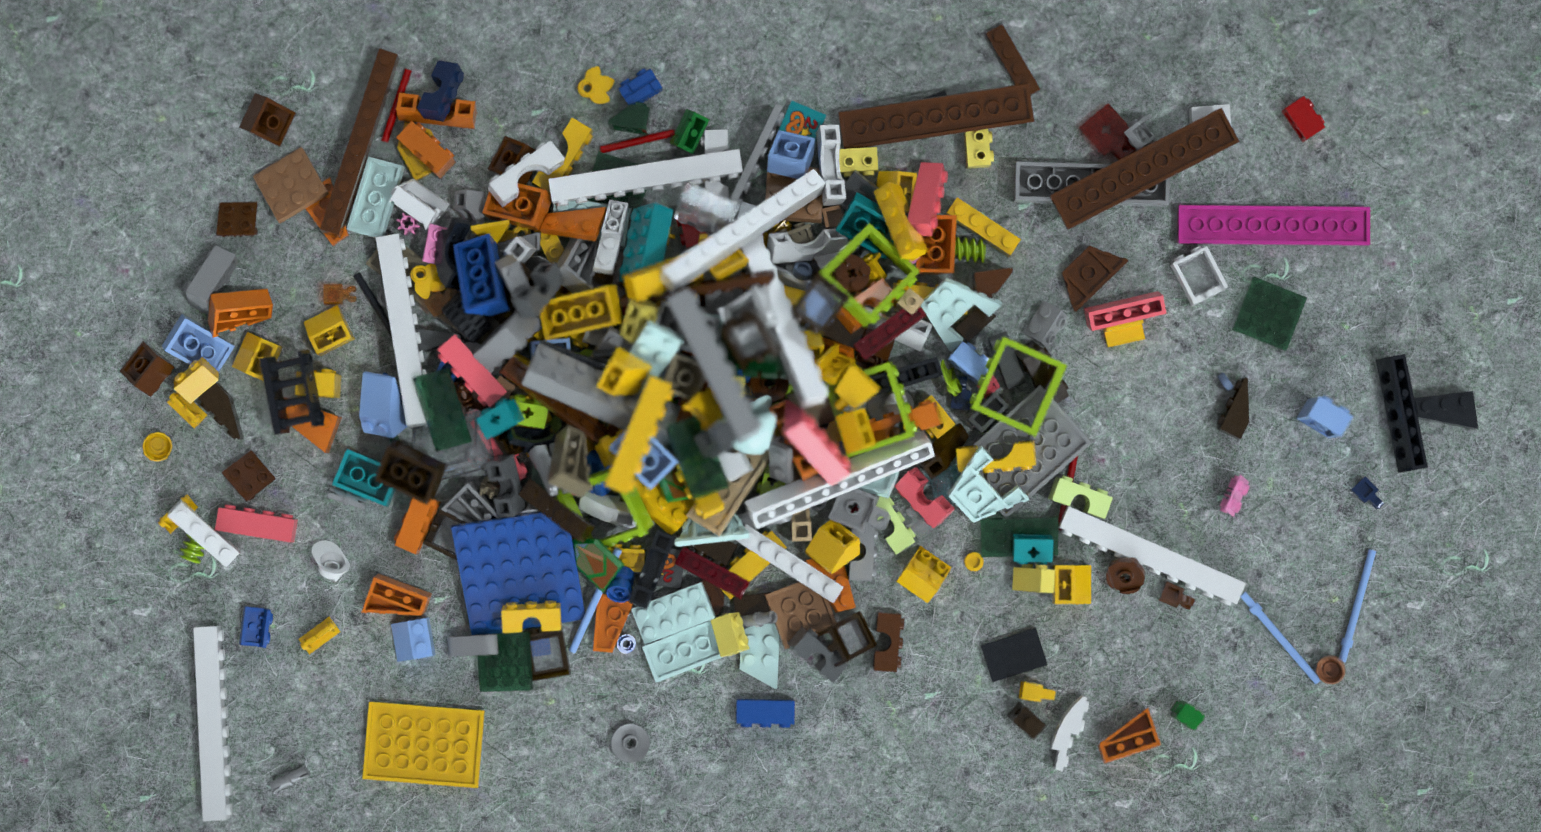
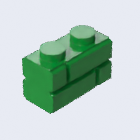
M686 109L670 144L693 154L709 119Z
M1183 700L1176 701L1170 709L1173 718L1193 731L1198 728L1205 718L1202 712Z

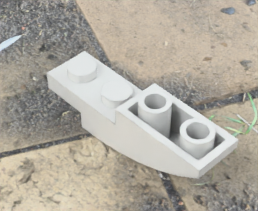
M609 200L593 272L613 275L623 237L628 203Z
M587 492L580 498L578 508L591 516L623 527L634 528L636 525L626 502H619V496L605 495L602 497L595 495V493Z
M1081 695L1072 703L1056 727L1050 744L1051 749L1057 750L1053 765L1055 770L1063 771V767H1067L1069 756H1066L1068 748L1071 749L1073 737L1070 736L1071 734L1079 735V732L1084 729L1085 720H1082L1084 712L1087 713L1089 701H1087L1086 696Z

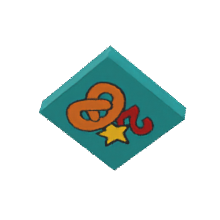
M791 100L779 130L815 138L816 142V132L819 126L823 125L827 115Z

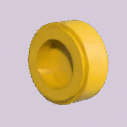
M977 552L967 554L964 559V565L970 571H978L984 564L983 557Z

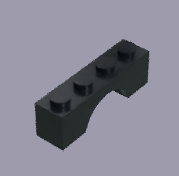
M659 530L656 531L645 564L629 599L630 604L645 610L648 609L676 539L674 536Z

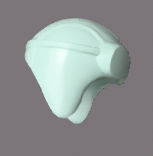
M763 396L751 402L753 416L757 414L762 423L760 434L740 444L738 441L735 442L733 449L749 455H761L769 449L776 423L775 415L769 411L772 405V398L770 396ZM724 413L721 423L727 420Z

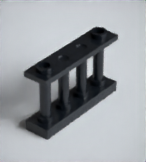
M310 349L298 350V357L278 362L276 357L259 359L274 435L290 433V426L311 422L312 427L324 426V413L320 406L312 365L313 357ZM300 365L302 376L280 380L279 369ZM304 384L306 395L284 400L283 388ZM307 403L308 415L287 418L286 407Z

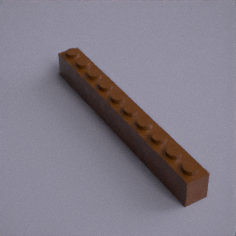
M379 48L320 227L322 233L337 238L342 236L400 60L396 53Z

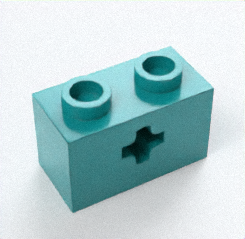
M506 398L495 403L497 407L493 409L490 407L480 412L482 416L478 417L476 421L486 440L498 436L525 420L515 399L509 401Z
M1013 534V561L1017 562V564L1036 562L1039 565L1053 562L1054 540L1052 535ZM1032 547H1035L1036 550H1034L1033 553H1030Z

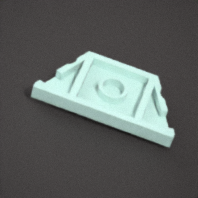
M736 514L720 537L693 520L688 519L682 527L683 531L680 537H676L675 544L676 547L730 541L750 538V535Z
M775 623L764 624L762 627L751 626L744 629L750 649L740 652V670L777 689L779 634Z

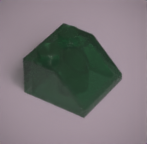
M636 102L635 105L630 104L608 120L610 130L648 135L652 114L650 107L641 102Z

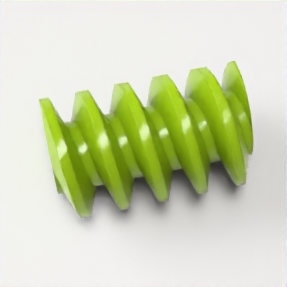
M956 237L955 256L958 257L960 262L963 256H965L966 262H969L970 258L973 257L976 263L978 257H980L981 262L984 263L986 242L984 244L983 240L979 239L976 244L975 239L971 238L970 243H968L967 238H964L961 243L960 238Z
M186 534L190 541H183L187 548H180L183 555L179 556L193 563H201L197 556H204V552L201 551L204 548Z

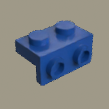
M244 606L239 645L267 647L271 637L269 625L273 622V614L270 609Z

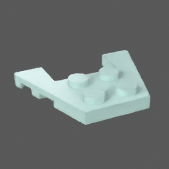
M946 277L924 298V302L920 306L927 314V317L948 350L952 352L963 342V337L950 326L974 304L990 317L1001 306L1002 302L998 299L988 298L984 293L974 292L969 287Z
M982 445L978 447L948 493L952 501L972 522L994 515L997 511L1004 508L1014 507V504L1019 502L1024 503L1029 500L1028 495L1018 485L1001 497L979 473L981 469L993 461L992 456Z

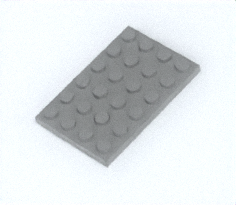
M1040 384L1012 409L1006 417L1030 427L1046 390ZM1054 399L1051 401L1036 437L999 421L973 444L978 447L982 445L992 458L998 459L1007 456L1012 451L1015 442L1035 440L1037 464L1033 466V469L1021 470V467H1013L1012 471H1002V468L994 469V472L991 473L979 471L1001 497L1018 485L1030 498L1092 443L1089 437ZM1023 502L1014 504V507H1011L1009 509L1004 508L1002 510H999V512L1005 518H1007L1017 508H1019L1023 504Z

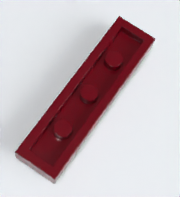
M921 307L913 315L902 309L855 343L853 347L862 359L866 361L926 317L927 314Z
M683 547L674 563L739 599L742 598L750 584L748 580Z

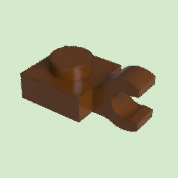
M1166 582L1159 601L1175 608L1180 604L1183 608L1190 610L1195 599L1184 595L1183 588Z

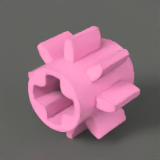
M402 213L403 218L401 220L397 219L401 225L397 229H404V235L406 236L408 232L415 235L416 228H421L417 225L418 220L411 215L406 216V214ZM411 221L413 225L407 228L405 222Z

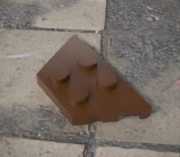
M1088 246L1061 273L1073 311L1077 312L1129 260Z

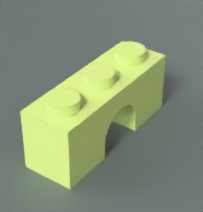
M1062 475V478L1055 477L1048 496L1049 500L1070 506L1072 499L1080 494L1085 499L1083 512L1106 519L1113 497L1108 496L1107 491L1097 488V491L1090 489L1091 485L1080 482L1078 485L1072 482V478Z
M879 496L876 506L889 513L891 516L890 520L894 525L893 532L885 540L896 555L915 543L913 538L916 536L910 527L906 528L903 524L905 519L900 511L895 512L892 506L895 504L890 496L889 499Z

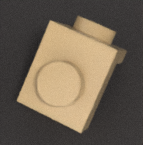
M909 288L898 300L896 299L898 303L895 307L899 310L905 309L909 314L913 315L924 302V299Z

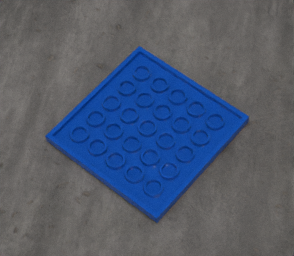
M542 512L451 526L472 635L503 633L502 606L509 602L525 604L529 601H535L539 604L553 600L556 603H561L562 623L583 619L585 607L572 536ZM528 617L523 621V629L541 626L540 621L535 617Z

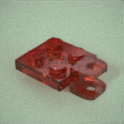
M1109 103L1079 127V130L1103 157L1111 152L1117 160H1120L1135 152V148L1131 146L1129 138L1124 133L1129 129L1128 124ZM1103 126L1110 127L1109 134L1106 132L1103 134L1101 132L1103 130Z

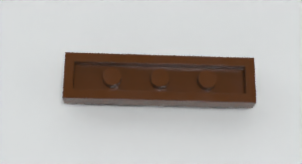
M1003 24L985 34L1014 85L1029 83L1031 96L1041 90Z

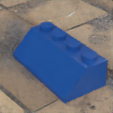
M486 234L453 245L464 312L491 316L509 310L505 285L494 263L500 260L498 245L491 235Z

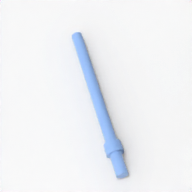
M615 547L613 554L619 559L622 550ZM598 588L595 590L569 647V651L572 653H576L603 594Z
M1368 550L1344 638L1342 637L1340 644L1342 648L1339 658L1343 662H1346L1349 649L1352 648L1354 642L1352 638L1376 551Z
M1244 592L1240 597L1248 605V610L1260 619L1314 684L1319 683L1321 680L1265 615L1259 603H1255L1247 592Z

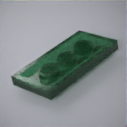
M449 368L412 378L435 451L439 452L472 442Z
M695 416L665 427L693 501L730 487L719 457L717 456L712 459L711 456L704 458L693 438L705 432L701 429V422Z
M1058 516L981 519V557H1012L1013 534L1052 535L1054 540L1053 556L1058 555ZM1032 547L1030 553H1033V551L1036 550L1035 547Z

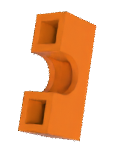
M881 279L878 282L873 281L867 287V290L864 292L859 291L853 298L862 307L872 306L876 308L893 289L884 279ZM844 307L836 316L850 334L863 326Z

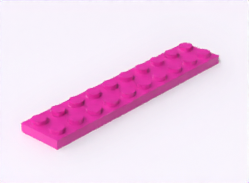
M1178 205V244L1369 246L1370 207Z

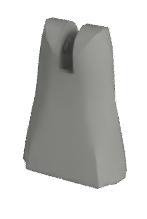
M554 443L549 444V452L547 445L543 444L534 446L528 453L551 496L558 495V487L547 483ZM561 489L562 494L569 493Z

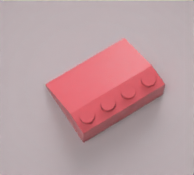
M789 399L786 400L784 433L831 486L849 476L851 462L848 457L840 453L838 446L828 439L823 429H819L812 416H808L804 410Z

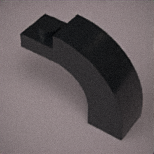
M452 218L447 230L441 229L439 234L435 262L438 276L445 288L460 289L453 245L464 241L472 225L469 220Z
M555 415L545 425L544 429H528L513 426L506 430L509 444L521 446L523 453H529L534 446L543 444L547 445L549 451V444L555 443L556 435L568 424Z

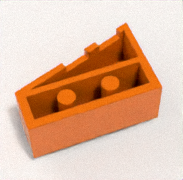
M411 121L396 138L441 179L456 163L453 159L455 155L447 148L444 150L439 145L441 142L433 135L431 137L425 133L426 128L419 122L415 124Z
M268 289L210 294L208 325L212 337L219 336L218 333L229 329L230 332L235 331V327L244 324L249 326L270 319L272 317L273 303Z
M299 404L286 407L287 418L308 415V405ZM323 411L324 426L312 427L311 422L292 426L323 452L329 453L342 417Z
M411 498L408 512L404 514L402 519L403 525L401 530H398L394 537L396 541L395 546L413 554H419L441 501L433 499L426 505Z
M378 573L373 578L361 613H392L422 616L427 610L432 593Z
M1145 709L1098 745L1104 764L1161 745L1149 709Z

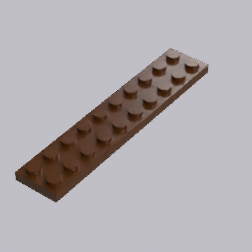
M1029 83L838 112L844 149L863 148L1034 122Z
M1220 108L1050 195V198L1066 229L1069 230L1240 141L1223 109Z

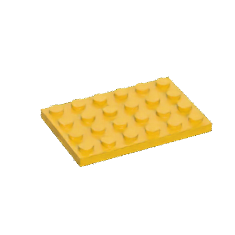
M370 701L362 779L479 788L485 710Z

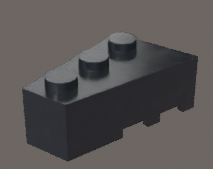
M1473 391L1414 398L1418 419L1470 430L1478 429Z

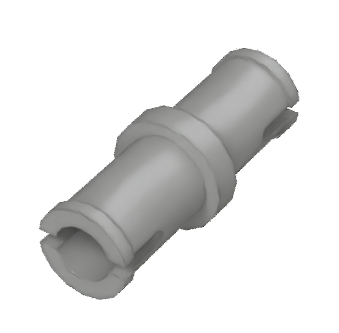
M332 486L330 487L329 491L332 493L328 492L327 498L342 502L345 506L351 505L362 510L365 509L368 499L352 494L349 491L346 492Z
M774 611L766 613L755 612L753 615L741 616L744 628L751 626L762 627L764 624L777 622V614Z
M303 765L292 772L288 771L284 773V776L271 781L270 787L274 793L288 786L292 787L296 782L309 777V770Z

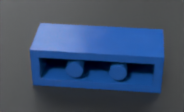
M737 699L736 723H740V727H752V724H760V727H771V724H779L780 728H790L791 724L795 722V700Z

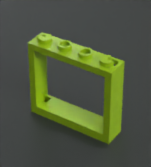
M870 223L820 272L824 278L834 283L846 294H849L830 274L868 238L907 275L871 313L862 307L852 296L843 307L865 328L870 322L874 325L881 316L878 314L882 310L885 313L893 305L891 301L894 298L898 300L906 292L903 289L907 285L911 287L918 280L916 275L920 272L909 260L900 258L898 250ZM829 293V294H830L833 298H835L839 303L841 302L838 298H836L834 295H832L831 293Z
M1002 337L1001 340L997 339L993 350L996 351L994 357H989L985 368L988 369L986 375H981L977 385L980 386L978 393H973L969 402L972 404L971 409L1036 437L1067 365L1006 337ZM1006 345L1057 367L1030 427L979 405Z
M892 362L864 370L863 372L869 376L884 370L887 371L907 433L876 442L875 446L860 451L846 453L848 458L916 436L917 428L915 421H911L909 413H912L910 405L903 398L905 389L903 384L898 382L897 376H899V371ZM840 381L836 385L825 383L837 427L836 416L844 414L843 411H839L834 406L835 401L839 398L835 392V386H838Z
M612 467L590 474L589 481L592 483V486L605 482ZM636 486L633 492L629 491L627 495L621 494L637 527L599 539L605 546L612 547L621 540L627 542L636 535L642 537L648 534L647 530L654 525ZM558 488V495H556L558 500L582 516L572 494H562L561 489ZM592 534L587 539L593 538Z

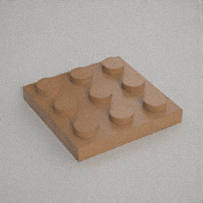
M302 147L253 176L280 224L329 195Z
M809 167L808 172L814 169L820 176L819 168ZM767 172L765 201L798 179ZM822 194L782 221L821 223Z
M801 582L764 595L769 610L777 614L775 626L784 649L790 648L787 643L802 626L807 630L811 628L818 634V632L836 623L829 601Z

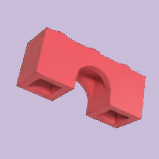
M915 467L908 471L894 487L911 504V507L924 518V521L932 528H935L955 508L943 495L933 501L925 497L923 489L929 480Z

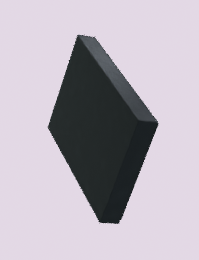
M1036 628L981 645L992 682L1048 665Z

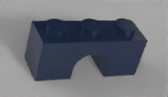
M437 61L431 77L437 87L440 88L433 93L424 92L417 109L424 119L444 122L450 112L453 99L457 96L460 83L464 79V73L458 63Z

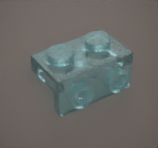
M958 465L949 466L931 480L934 499L943 495L951 505L955 504L948 493L961 475V472H958Z

